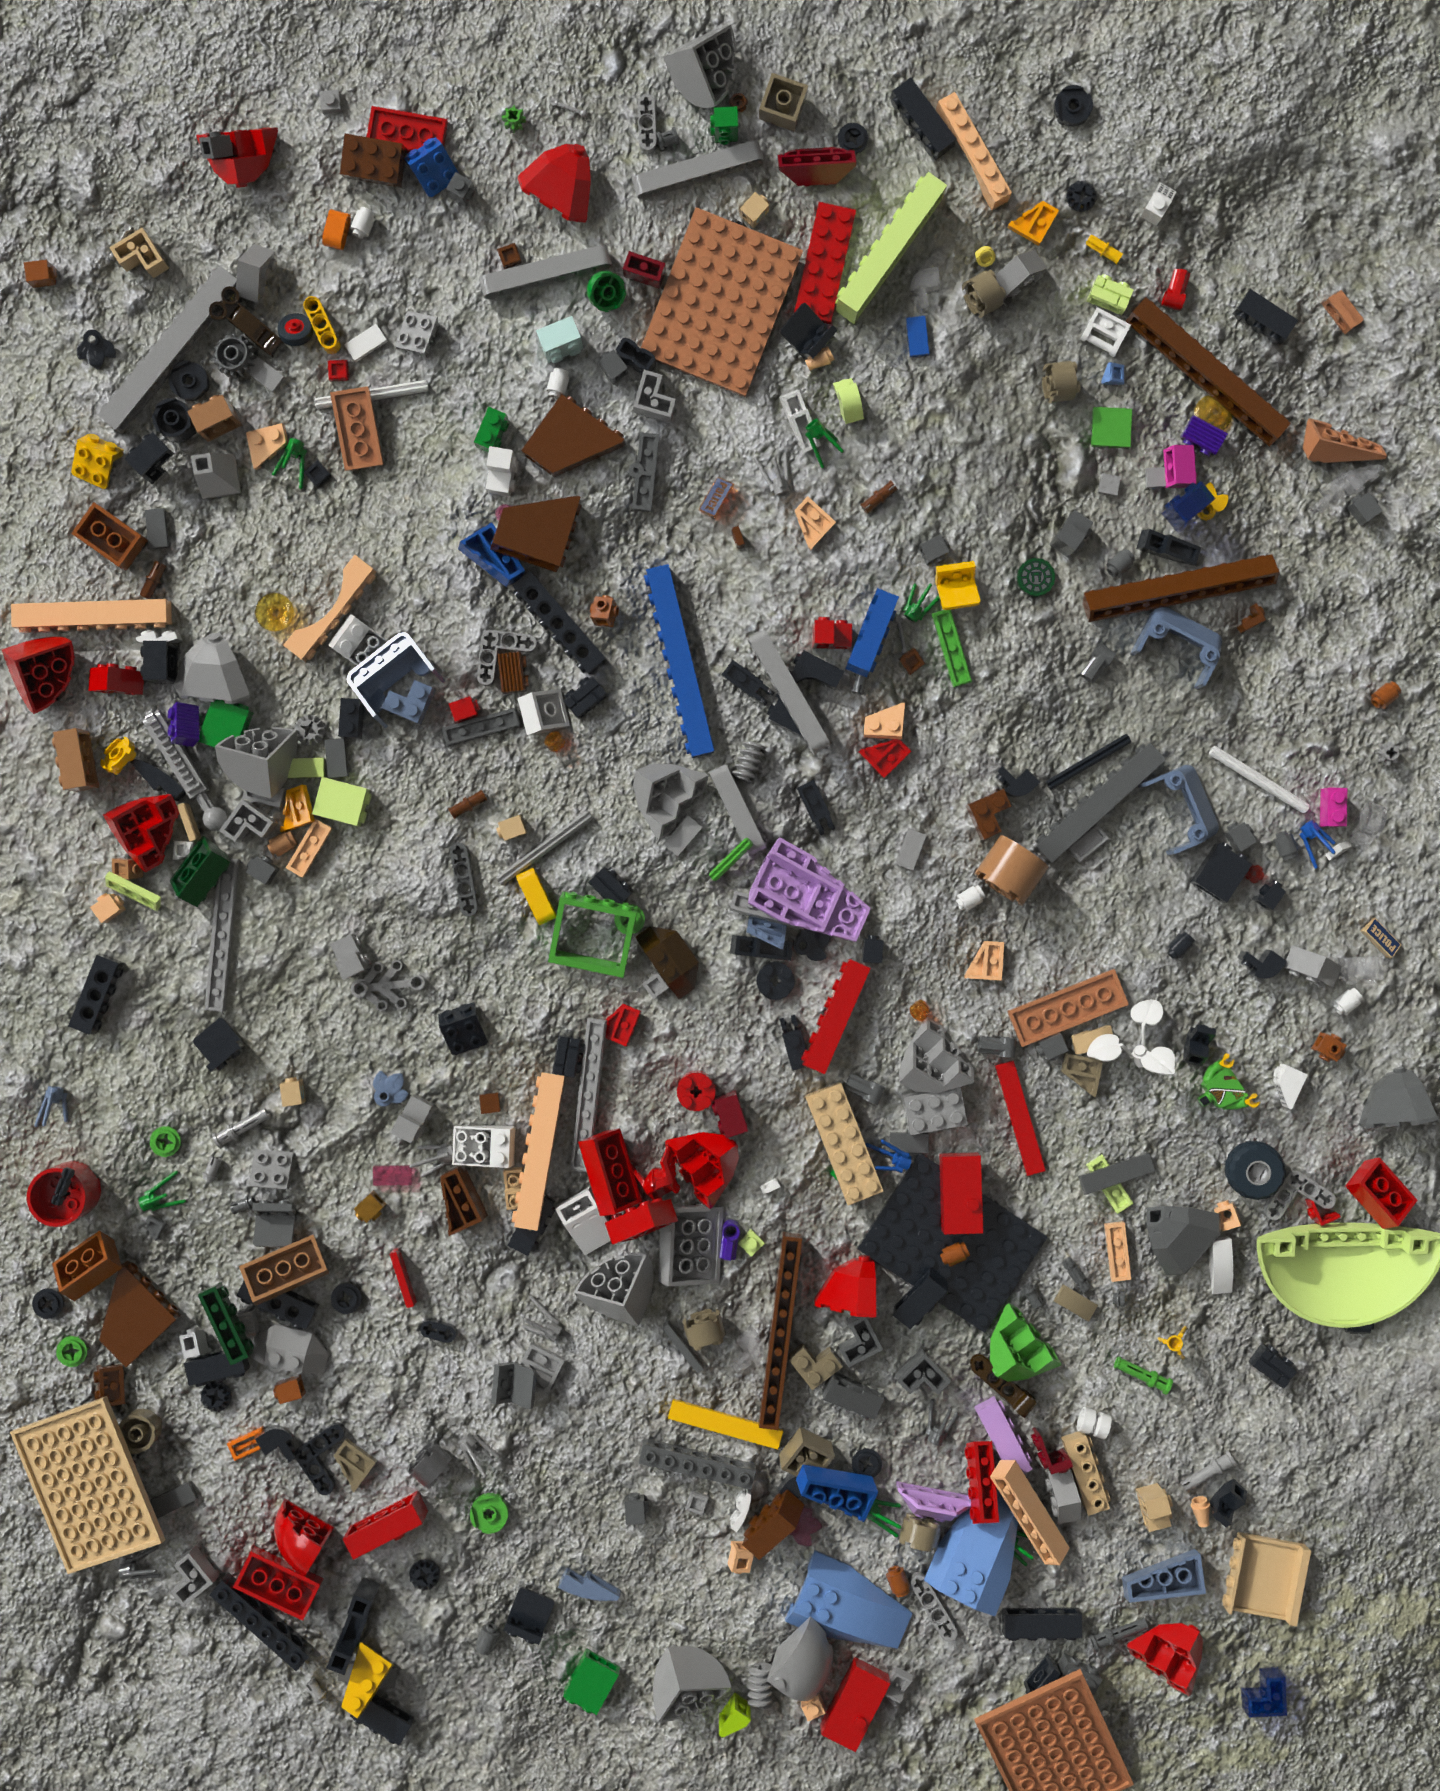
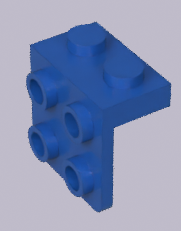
M436 137L426 140L422 147L411 150L407 157L404 158L429 197H433L447 188L455 172L459 174L443 144Z

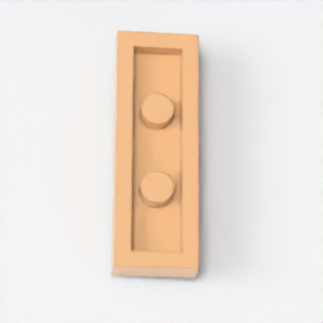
M315 818V822L309 827L286 868L304 878L333 828Z
M1125 1222L1104 1223L1111 1281L1131 1280Z

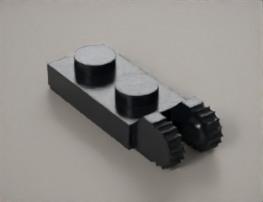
M733 659L721 675L764 706L768 702L756 693L758 689L761 688L770 696H773L775 693L763 684L762 680Z
M812 780L797 787L796 789L820 836L824 835V829L820 825L819 820L824 817L831 831L834 830V824L829 816L830 812L815 781Z
M795 1014L791 1015L794 1030L788 1032L786 1021L784 1018H780L783 1031L782 1036L791 1069L794 1071L804 1068L801 1057L806 1047Z

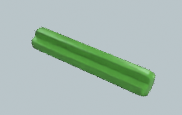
M745 838L709 873L710 878L713 881H717L753 846V842L749 838Z

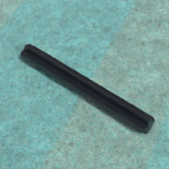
M1127 734L1119 737L1046 781L1047 787L1050 790L1054 789L1130 744V737Z

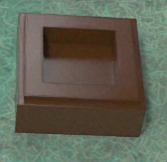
M515 243L497 249L504 269L522 263Z
M739 525L732 527L731 533L736 548H744L745 543Z
M912 648L898 659L909 675L925 664L915 648Z
M499 1092L479 1095L481 1114L501 1112Z

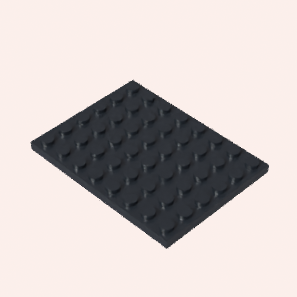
M918 1153L860 1241L857 1249L913 1286L931 1268L948 1281L947 1296L943 1300L939 1299L937 1302L985 1333L1048 1237L984 1194H982L983 1233L944 1235L941 1230L940 1165L922 1153ZM957 1242H964L970 1254L966 1258L967 1260L952 1267H949L948 1264L944 1265L940 1256L943 1253L942 1249Z

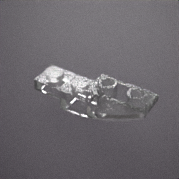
M1371 465L1341 475L1319 490L1323 497L1312 505L1309 510L1313 515L1318 511L1323 513L1331 506L1329 503L1333 499L1337 501L1345 494L1347 496L1352 493L1357 495L1365 488L1364 484L1368 480L1371 483L1380 476L1378 472L1384 467L1382 465Z

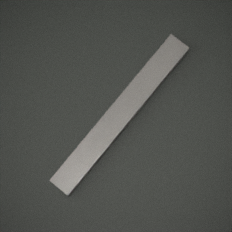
M230 859L229 868L221 874L216 885L205 1010L225 1012L240 859Z
M587 1018L570 1170L587 1172L578 1142L593 1136L595 1133L608 1021L604 1019Z

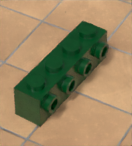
M219 1282L200 1292L198 1297L231 1366L248 1358L254 1352V1345L245 1334L246 1328L244 1323L239 1321L235 1304L230 1302L227 1287L223 1286L222 1282Z

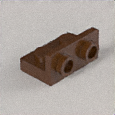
M123 1365L96 1366L97 1371L93 1372L94 1383H97L98 1388L97 1391H94L95 1400L107 1396L111 1406L125 1404Z

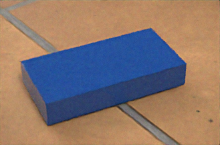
M925 316L906 318L909 357L929 356Z

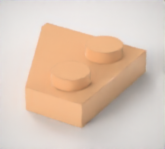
M282 423L246 432L253 469L255 470L260 469V465L267 459H272L279 450L288 445L285 425Z
M808 496L794 511L810 550L836 523Z
M905 703L897 704L865 717L864 738L902 739Z
M984 941L967 969L964 978L1002 981L1004 942Z

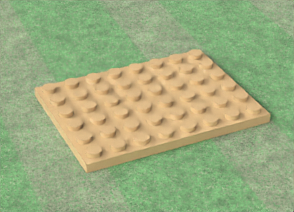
M107 1396L16 1428L10 1432L67 1574L161 1544L166 1540Z

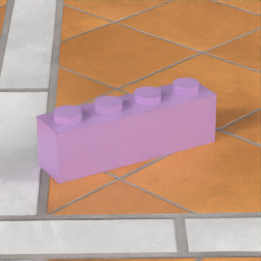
M993 1396L974 1406L1001 1460H1016L1024 1474L1031 1471L1032 1468L1029 1463L1032 1460L1027 1451L1023 1452L1021 1446L1024 1444L1019 1434L1014 1435L1012 1429L1015 1427L1010 1417L1006 1419L1003 1414L1006 1409L1002 1401L997 1402Z

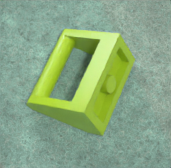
M735 1692L719 1714L720 1737H726L747 1727L751 1721V1709L748 1701Z

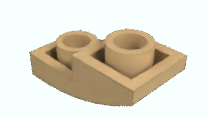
M1111 1025L1072 1035L1075 1054L1088 1052L1089 1046L1097 1037L1104 1034H1113Z
M523 1167L503 1169L507 1210L518 1208V1203H515L517 1191H521L522 1184H519L520 1172H523Z

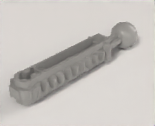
M154 709L148 710L144 713L146 717L142 719L145 727L188 797L193 800L196 799L204 811V825L211 831H219L228 819L226 812L222 808L214 807L206 794L210 789L184 746L171 743V736H168L170 723L160 709L156 711Z

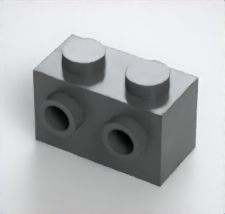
M1063 1653L1057 1664L1060 1672L1059 1678L1081 1669L1094 1697L1102 1681L1099 1670L1090 1664L1087 1665L1081 1662L1075 1656Z

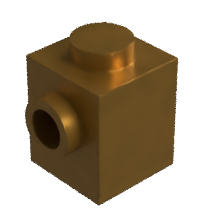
M373 1190L354 1208L355 1215L359 1220L366 1223L370 1219L374 1222L382 1214L380 1210L386 1203Z

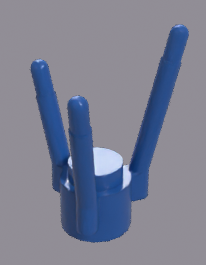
M1313 820L1300 827L1302 833L1299 836L1305 844L1314 868L1317 869L1318 866L1307 837L1311 840L1317 836L1332 854L1336 852L1324 837L1333 845L1336 842Z
M883 1139L881 1143L897 1153L894 1154L865 1143L866 1147L893 1157L892 1164L895 1167L875 1166V1170L902 1173L903 1169H909L912 1161L909 1153L898 1149Z

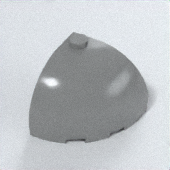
M730 24L706 33L663 56L675 86L695 106L701 108L714 107L729 92L728 88L731 81L734 80L737 64H734V52L737 51L732 26Z
M272 727V730L260 731V728L246 730L243 735L237 737L231 735L215 746L219 765L227 777L240 788L253 794L272 798L286 783L292 759L296 758L297 730Z
M624 1253V1256L610 1257L600 1262L596 1269L590 1274L588 1272L582 1278L574 1294L584 1304L605 1316L639 1326L648 1306L653 1286V1266L647 1254Z
M811 1616L777 1647L767 1681L780 1692L797 1701H809L815 1698L827 1683L832 1669V1645L829 1644L826 1638V1632Z
M677 1645L667 1647L657 1664L653 1683V1701L658 1723L682 1719L681 1715L691 1711L693 1714H696L708 1708L707 1704L714 1699L719 1701L732 1688L725 1669L716 1658L696 1647Z

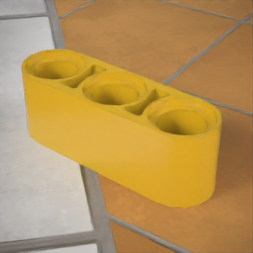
M310 296L306 298L303 306L320 344L327 353L336 354L339 352L341 344L324 306L317 297ZM313 305H318L317 310L310 311ZM326 322V326L324 328H318L320 323ZM334 340L333 345L326 346L327 341Z
M531 868L516 875L517 881L539 926L555 919V910L535 869Z

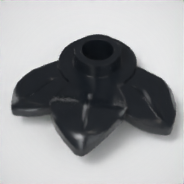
M97 330L86 331L83 335V341L77 346L78 359L83 360L87 358L90 365L97 370L102 367L105 357L116 358V350L112 342L103 339V336ZM91 336L96 338L95 343L90 342Z
M804 928L801 931V935L795 939L793 947L798 954L806 955L812 961H821L826 959V954L822 948L828 944L831 937L827 934ZM801 942L806 943L805 949L799 947Z

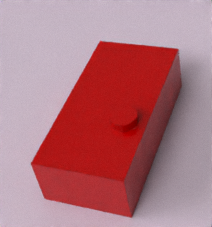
M620 1128L606 1130L578 1142L600 1216L617 1214L642 1202Z
M978 1152L939 1154L942 1232L944 1235L983 1233L981 1155Z
M416 1491L350 1525L342 1540L354 1560L393 1539L395 1541L405 1536L406 1532L422 1525L428 1509L420 1493Z
M254 1546L233 1588L303 1621L324 1578L310 1571L304 1577L293 1569L286 1560Z
M854 1656L820 1723L821 1735L856 1752L891 1684L889 1674Z

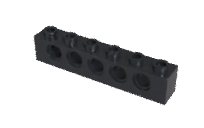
M528 571L512 585L515 589L514 595L520 601L524 599L528 604L526 606L527 610L533 616L535 614L538 615L540 625L545 630L548 628L551 630L553 640L558 645L560 643L564 645L566 649L563 651L570 659L574 657L578 661L576 666L583 674L587 672L591 675L607 661L605 656L531 571ZM531 591L538 592V597L535 600L528 598ZM545 605L551 607V611L548 614L541 613V608ZM562 620L563 627L555 629L553 627L554 622ZM570 634L576 636V640L572 644L566 642V637ZM581 649H587L589 651V654L586 658H580L578 656V653Z
M228 1572L215 1586L210 1596L290 1667L297 1671L309 1658L314 1647L262 1601L233 1588L237 1579Z

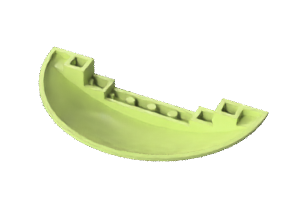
M1338 1222L1327 1223L1323 1226L1308 1224L1288 1227L1259 1236L1257 1238V1255L1260 1269L1267 1285L1277 1299L1290 1311L1301 1318L1323 1326L1339 1328L1360 1327L1395 1315L1424 1292L1440 1267V1233L1403 1226L1382 1229L1379 1224Z

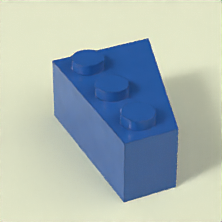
M490 523L460 541L458 550L505 587H508L523 577L525 569L518 559L490 550L496 532V527L493 523Z

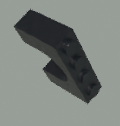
M803 650L802 654L797 653L793 661L795 667L793 671L789 670L796 684L803 680H815L833 690L836 689L844 673L838 667ZM777 693L775 696L778 698L776 704H771L766 713L769 715L768 721L803 738Z
M362 1578L352 1598L347 1612L348 1617L326 1669L345 1675L379 1590V1583Z

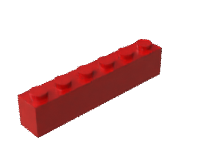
M848 959L847 962L843 961L839 970L842 974L839 980L835 979L831 988L834 990L832 997L828 996L824 1004L826 1011L824 1015L820 1014L816 1025L819 1027L816 1033L812 1032L809 1043L811 1045L809 1050L805 1049L801 1057L803 1066L821 1074L826 1073L871 968L851 959Z

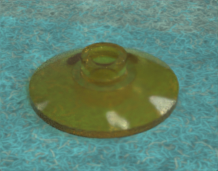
M1210 395L1203 397L1195 406V416L1222 431L1232 420V414ZM1212 409H1216L1218 415H1214Z
M269 593L257 602L255 616L258 623L266 630L281 631L292 622L294 608L286 596L280 593ZM279 610V615L275 617L273 612Z

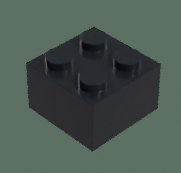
M143 641V646L140 648V654L143 657L140 673L143 680L153 684H174L178 675V646L168 641Z

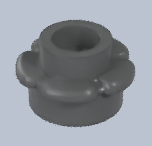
M1119 1289L1117 1293L1113 1292V1304H1117L1118 1309L1119 1307H1125V1291H1119Z

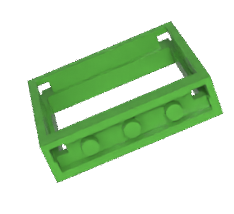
M573 891L571 893L562 892L559 899L548 962L624 978L638 907L629 905V903H615L611 899H596L592 895L581 896ZM565 904L629 917L621 963L557 950Z

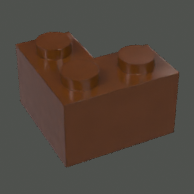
M1004 789L965 805L980 840L1002 832L994 814L1011 807Z

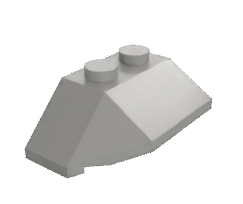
M274 1324L253 1338L254 1352L250 1357L265 1366L301 1374L324 1373L326 1370L329 1352L313 1332Z

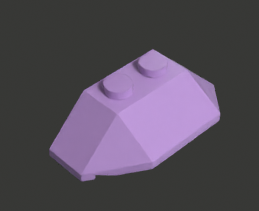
M899 1481L896 1483L898 1492L912 1513L919 1518L933 1517L939 1522H945V1520L952 1521L971 1508V1499H969L968 1495Z

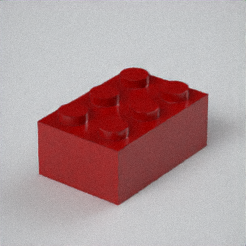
M1380 1157L1365 1160L1345 1185L1382 1229L1398 1227L1418 1201Z
M658 1198L653 1201L648 1200L640 1203V1206L637 1208L636 1206L626 1209L623 1214L618 1213L611 1216L612 1220L605 1222L612 1245L638 1239L677 1222L678 1219L671 1199L663 1200Z

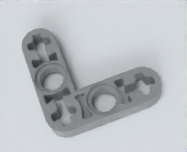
M497 630L485 631L482 634L477 670L478 682L484 686H490L494 683L499 649L531 653L537 648L536 638L530 634ZM490 634L496 638L495 641L491 642V648H495V651L484 649V646L488 647L489 642L485 639ZM506 637H514L515 643L513 646L508 647L504 644ZM518 637H521L520 641L527 642L530 639L534 643L530 645L529 649L524 644H520V648H517L519 643ZM486 653L493 654L494 659L491 663L483 661V656ZM482 665L493 667L492 670L488 669V675L491 676V679H487V682H484V679L481 678V675H485L486 671L485 668H482Z
M1289 1170L1286 1172L1284 1183L1279 1191L1270 1196L1264 1205L1263 1212L1271 1220L1280 1219L1297 1192L1325 1209L1332 1208L1336 1203V1198L1333 1193L1296 1170ZM1291 1175L1296 1176V1179L1302 1182L1301 1185L1294 1181L1292 1182L1290 1179ZM1308 1184L1314 1185V1192L1312 1194L1305 1192ZM1281 1190H1287L1288 1197L1285 1200L1279 1198ZM1319 1193L1325 1197L1328 1196L1329 1202H1324L1323 1199L1318 1197ZM1275 1199L1278 1202L1282 1203V1206L1277 1205V1203L1274 1202ZM1270 1208H1275L1277 1213L1271 1214Z

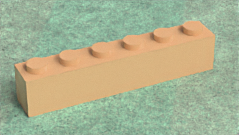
M1000 1460L990 1478L1044 1564L1060 1565L1070 1547L1016 1460Z

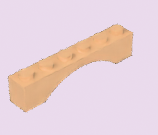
M953 92L939 100L936 112L956 137V141L967 156L978 180L982 195L991 211L1009 201L1012 192L957 94Z
M354 555L343 569L342 588L332 609L315 624L295 630L283 646L305 662L311 660L316 654L315 650L319 644L323 645L328 638L327 634L331 629L334 630L339 625V619L342 615H346L351 610L353 601L355 599L358 600L362 596L364 587L374 581L376 571L358 556Z

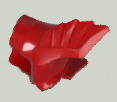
M666 1146L660 1161L662 1168H653L646 1178L631 1164L635 1178L652 1200L661 1198L671 1191L677 1194L681 1190L675 1179L676 1160L670 1146Z

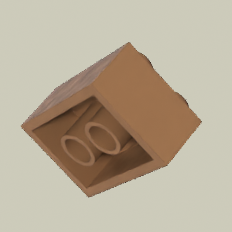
M78 728L53 732L52 744L57 752L55 761L60 769L59 783L63 790L79 792L99 788L90 732Z

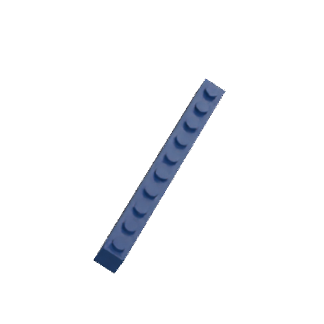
M669 564L646 569L647 575H644L646 587L650 586L652 593L648 594L650 604L655 605L656 612L653 613L655 624L659 623L661 629L657 633L660 643L664 642L665 649L662 650L664 661H668L670 666L667 669L669 680L673 679L675 687H671L673 698H677L679 703L676 706L677 715L683 719L684 724L680 725L682 735H687L688 743H685L687 755L691 754L692 758L714 753Z

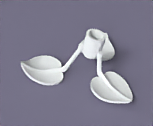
M1150 999L1139 1002L1131 1010L1133 1021L1142 1023V1045L1136 1046L1132 1053L1124 1044H1119L1118 1036L1113 1034H1104L1097 1037L1091 1043L1087 1052L1088 1057L1109 1062L1119 1058L1122 1053L1121 1048H1123L1129 1055V1058L1134 1059L1137 1067H1144L1150 1072L1161 1075H1175V1056L1172 1050L1166 1047H1156L1149 1052L1145 1046V1025H1157L1163 1017L1162 1005L1157 1000Z

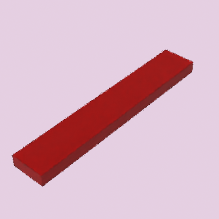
M1014 1060L994 1065L1025 1173L1027 1176L1046 1171Z

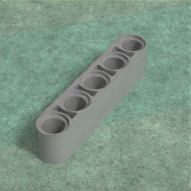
M724 764L710 771V777L741 841L749 838L753 842V846L747 851L749 857L766 849L765 843L727 765Z

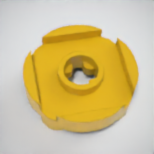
M124 737L123 740L120 738L115 739L105 749L104 754L106 756L104 760L101 758V767L115 775L119 774L128 761L130 762L136 757L137 753L134 751V742L127 737Z

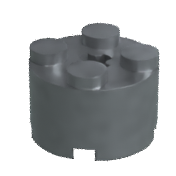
M433 1440L432 1444L428 1442L415 1455V1463L410 1462L407 1472L424 1487L430 1489L440 1474L443 1476L450 1468L448 1464L452 1458Z

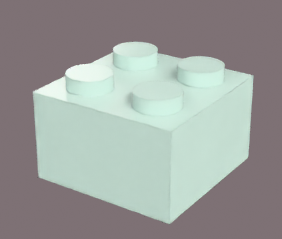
M572 316L536 330L548 363L560 362L563 360V357L577 355L583 349L581 336Z

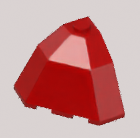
M278 127L221 132V135H230L233 145V156L208 159L213 171L227 184H235L236 188L247 187V183L255 182L269 166L278 134ZM209 133L196 135L198 142L199 138L210 136Z
M564 144L547 150L518 175L517 179L524 193L527 195L533 194L540 198L539 202L551 210L553 208L557 209L562 213L561 217L568 221L586 223L591 176L589 157L584 146Z
M171 794L140 798L119 805L103 814L111 832L120 845L145 873L163 863L164 852L167 844L170 842L175 819L179 815L178 807Z
M707 1132L666 1140L665 1147L670 1146L676 1160L675 1163L681 1168L679 1173L686 1183L691 1182L696 1198L711 1209L734 1176L739 1160L737 1143L733 1139L726 1138L725 1135Z
M859 1255V1258H853L834 1268L815 1296V1306L820 1308L829 1307L830 1310L844 1313V1310L851 1311L850 1315L855 1317L876 1318V1273L874 1260L870 1256Z
M1183 1623L1159 1624L1128 1643L1127 1648L1133 1657L1147 1663L1146 1667L1157 1676L1162 1674L1166 1677L1167 1684L1172 1688L1191 1696L1202 1659L1203 1638L1197 1627L1191 1624L1187 1626Z

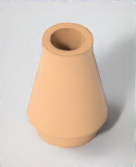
M826 346L820 350L814 359H807L805 362L811 371L830 365L835 359L829 347Z
M1204 1496L1194 1497L1191 1508L1197 1519L1198 1526L1208 1527L1210 1525V1502Z

